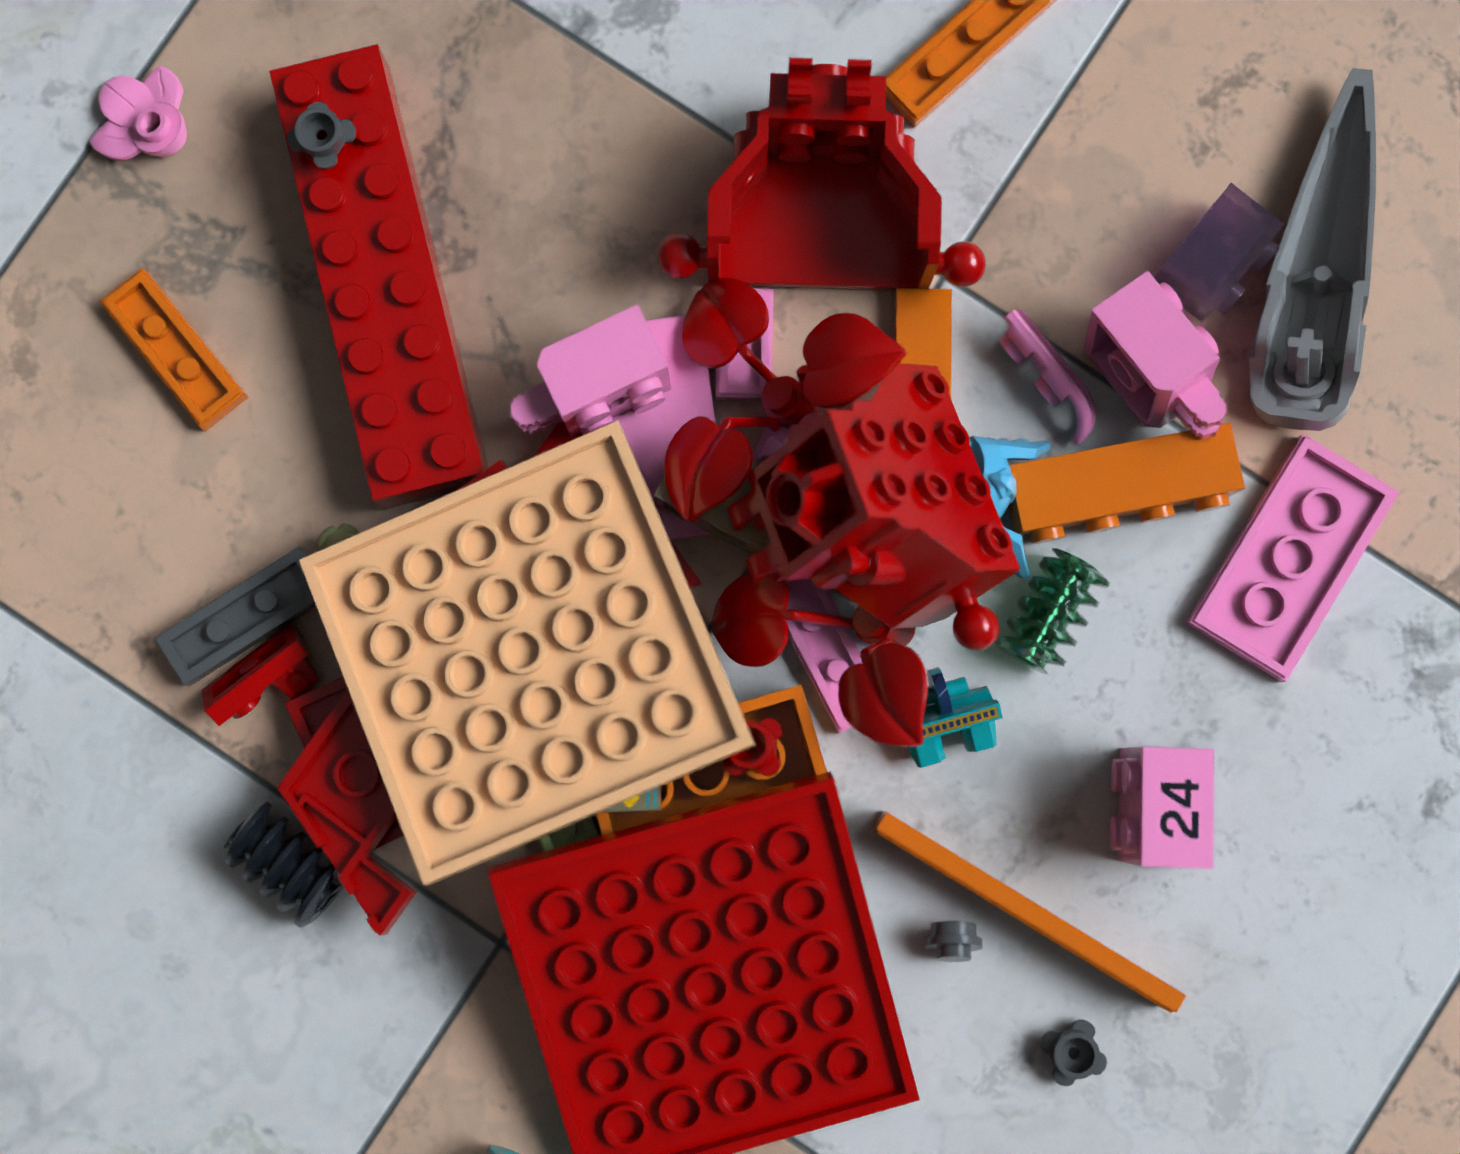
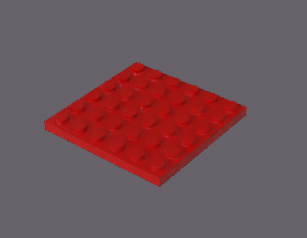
M831 771L489 867L488 876L573 1154H733L920 1100L838 791Z

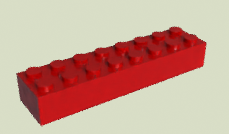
M375 44L270 70L273 90L372 500L383 509H389L455 492L488 468L390 68L379 45ZM314 102L325 103L338 119L350 120L356 128V138L353 142L343 146L337 154V164L331 169L318 168L314 163V158L304 151H293L287 141L288 133L291 129L295 128L298 117ZM320 131L317 134L318 140H324L327 137L325 131Z

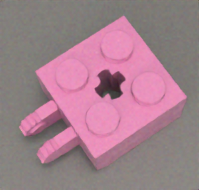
M1146 271L1091 310L1084 352L1144 426L1162 428L1177 417L1186 429L1189 428L1191 430L1190 434L1193 433L1195 438L1200 437L1203 440V438L1215 437L1218 428L1223 424V417L1228 412L1226 410L1228 404L1224 403V398L1219 397L1220 392L1211 383L1220 357L1217 355L1219 353L1218 346L1205 328L1199 325L1194 327L1183 314L1181 300L1172 287L1165 282L1159 284L1150 272Z
M639 305L632 306L543 348L537 362V367L544 382L524 391V395L518 394L517 398H513V402L509 404L511 406L510 418L515 420V426H518L524 434L530 433L531 435L534 432L538 434L540 429L544 431L564 421L572 437L580 432L582 435H585L614 422L612 417L633 408L635 414H639L661 404L665 400L663 393L671 390L669 369Z

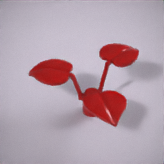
M723 277L704 284L703 288L695 294L684 319L682 341L685 351L700 366L708 368H720L727 365L739 352L742 358L767 382L762 391V407L768 416L726 417L719 426L707 417L697 416L690 419L675 433L666 451L664 474L669 496L677 511L685 520L694 523L706 511L720 505L733 496L747 480L753 464L752 447L748 438L733 428H769L771 431L776 432L782 425L789 430L792 425L799 424L807 414L821 413L822 408H835L848 404L867 393L885 379L905 357V349L867 318L855 313H837L822 320L806 337L803 344V357L807 364L800 366L796 371L799 382L790 376L777 377L747 346V344L759 339L766 332L769 325V313L762 296L747 283L734 278Z
M750 573L745 574L733 581L723 591L714 608L712 632L729 658L747 667H762L772 663L783 652L788 641L789 631L786 620L854 629L860 640L873 645L861 650L860 658L862 663L850 666L840 677L838 700L843 716L855 730L880 743L903 747H917L923 744V717L928 690L927 675L920 656L912 648L906 646L912 640L916 627L892 629L860 606L855 610L853 617L786 609L789 600L788 584L785 580L775 582L773 574L768 575L758 583H753Z

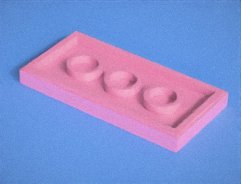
M686 315L646 320L669 369L671 390L663 393L665 400L658 406L639 414H635L633 408L612 417L614 422L619 421L624 430L652 499H654V494L664 476L666 451L675 433L690 419L697 416H704L715 422L708 367L700 366L692 360L683 346L682 327ZM656 507L666 533L672 541L713 536Z
M1305 434L1300 435L1185 624L1276 680L1286 682L1400 492Z

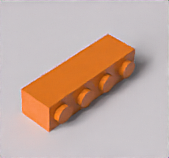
M1231 422L1222 424L1218 428L1215 437L1211 436L1203 438V440L1200 437L1195 438L1193 433L1190 434L1191 430L1009 465L1017 484L1015 499L1008 505L1013 531L1022 535V537L1030 535L1032 544H1040L1065 538V528L1085 525L1087 534L1120 527L1119 518L1140 514L1141 522L1148 523L1174 517V507L1194 503L1196 512H1205L1229 506V496L1245 489Z

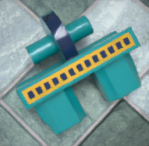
M939 667L927 670L929 687L923 717V744L917 747H907L917 767L923 768L944 760L946 757L940 736L960 731L963 746L967 752H979L995 747L997 745L995 720L1002 719L1003 717L997 699L993 700L988 687L984 686L969 691L965 677L945 682Z

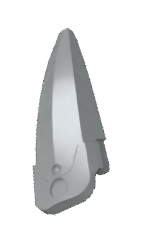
M1352 68L1341 88L1301 183L1266 283V304L1263 312H1261L1249 354L1250 402L1256 415L1268 424L1294 430L1322 431L1333 427L1346 415L1358 381L1366 325L1362 324L1369 298L1376 198V124L1372 70Z

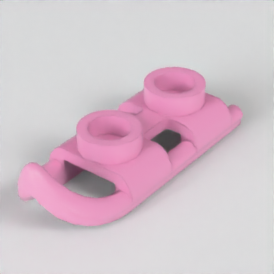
M1022 308L1019 311L1014 309L1004 317L1010 328L1006 330V334L999 341L1006 352L1018 364L1021 365L1025 360L1029 359L1038 369L1041 377L1034 382L1035 386L1053 407H1057L1068 398L1071 400L1077 415V428L1072 441L1075 445H1079L1088 437L1095 425L1096 408L1092 395Z

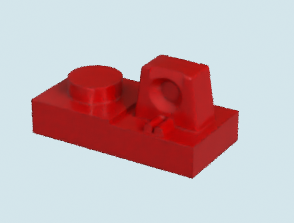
M292 622L201 690L204 711L218 726L222 725L232 716L234 719H239L253 710L261 699L260 695L265 692V688L271 683L290 699H294L319 680L316 670L307 657L309 652L304 636Z

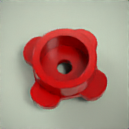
M765 718L760 723L746 721L753 740L758 745L757 750L749 752L746 749L723 759V766L728 773L734 776H739L745 771H759L763 776H773L781 767V760L776 755L777 740L782 735L781 725L772 718Z

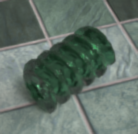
M1052 548V551L1058 558L1043 557L1039 562L1040 569L1047 577L1033 576L1028 582L1030 590L1037 597L1021 596L1017 601L1019 609L1026 617L1011 615L1006 621L1007 627L1016 637L999 635L995 640L996 646L1003 652L1043 674H1048L1044 669L1046 664L1065 666L1067 661L1055 649L1058 644L1076 646L1077 641L1066 630L1068 625L1086 627L1089 623L1077 610L1079 605L1098 607L1100 602L1088 591L1090 586L1108 588L1110 582L1092 565L1057 548Z

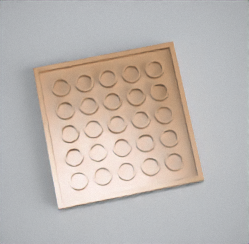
M618 420L299 560L423 885L434 884L756 746L624 430Z

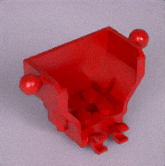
M789 57L788 73H770L769 107L761 111L746 113V130L734 134L733 163L709 189L707 245H699L688 234L674 233L664 238L657 249L658 265L669 277L683 279L694 274L698 268H707L708 282L724 277L738 279L750 286L896 290L897 288L929 289L934 275H943L952 285L968 287L977 283L984 275L986 269V258L983 251L972 242H956L950 245L945 252H940L942 196L914 162L915 139L904 134V117L886 111V76H870L872 60L848 59L847 67L837 64L812 65L813 58Z
M899 363L885 379L856 400L837 407L835 410L827 409L823 413H810L804 416L799 424H794L789 428L787 434L788 442L749 472L748 481L752 491L728 507L727 511L734 531H740L747 524L754 522L756 530L766 528L771 540L768 546L754 553L746 560L753 583L760 582L770 574H773L775 582L811 579L816 587L838 590L892 629L924 627L944 620L957 612L952 624L953 635L962 647L972 651L988 648L995 642L999 634V622L995 613L988 607L980 605L977 598L1021 570L1012 549L1011 537L1002 525L991 498L990 486L982 476L970 447L969 435L961 425L949 396L948 384L940 374L938 366Z

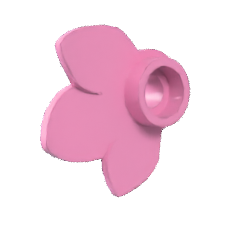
M160 65L149 74L144 84L133 77L123 75L106 81L100 89L98 100L101 111L108 120L90 138L91 146L101 155L118 161L129 160L141 152L159 157H168L177 153L184 145L187 137L184 117L178 111L183 95V88L178 77L172 71Z

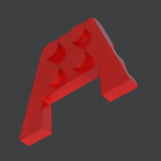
M344 693L277 788L317 848L323 849L340 874L338 879L348 894L354 895L368 916L366 920L373 931L383 936L389 933L417 891L371 856L374 849L396 820L397 815L352 697L349 693Z

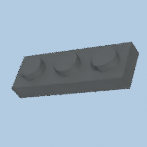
M298 546L155 637V640L184 686L195 684L316 606L299 562L300 559L308 556L303 548Z

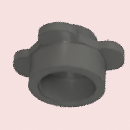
M314 102L298 117L295 128L291 129L288 133L287 141L293 151H304L314 158V163L318 168L331 169L337 164V154L343 146L353 142L356 138V128L350 120L338 119L325 103ZM320 131L327 133V137L324 140L317 139V134Z
M1078 1019L1074 1021L1071 1028L1061 1032L1047 1031L1041 1038V1048L1050 1055L1054 1066L1052 1077L1059 1085L1071 1086L1075 1079H1083L1091 1074L1099 1075L1106 1068V1056L1100 1052L1097 1043L1093 1039L1095 1028L1087 1020ZM1072 1047H1076L1079 1050L1076 1058H1071L1068 1054Z

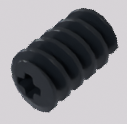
M267 801L257 807L231 834L224 845V848L230 847L225 857V863L229 867L234 868L247 861L243 871V879L251 883L265 876L260 886V894L268 898L282 891L277 902V909L285 913L299 906L294 918V924L303 928L316 920L344 889L342 883L337 884L334 881L337 870L332 863L322 869L317 866L323 852L322 848L316 847L305 854L299 851L306 837L303 831L288 839L282 836L289 822L286 816L271 824L265 821L272 807V804Z

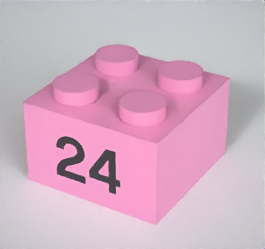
M1120 748L1119 759L1112 760L1110 769L1111 790L1113 793H1119V816L1111 817L1109 838L1111 849L1118 850V861L1143 867L1213 869L1214 749Z

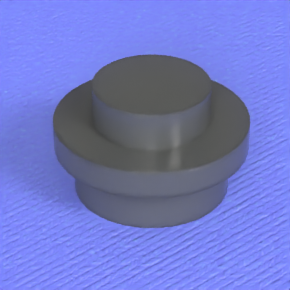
M941 921L932 923L930 925L931 936L925 938V949L936 951L937 960L943 962L970 961L971 952L983 948L982 938L977 936L976 924L972 922Z

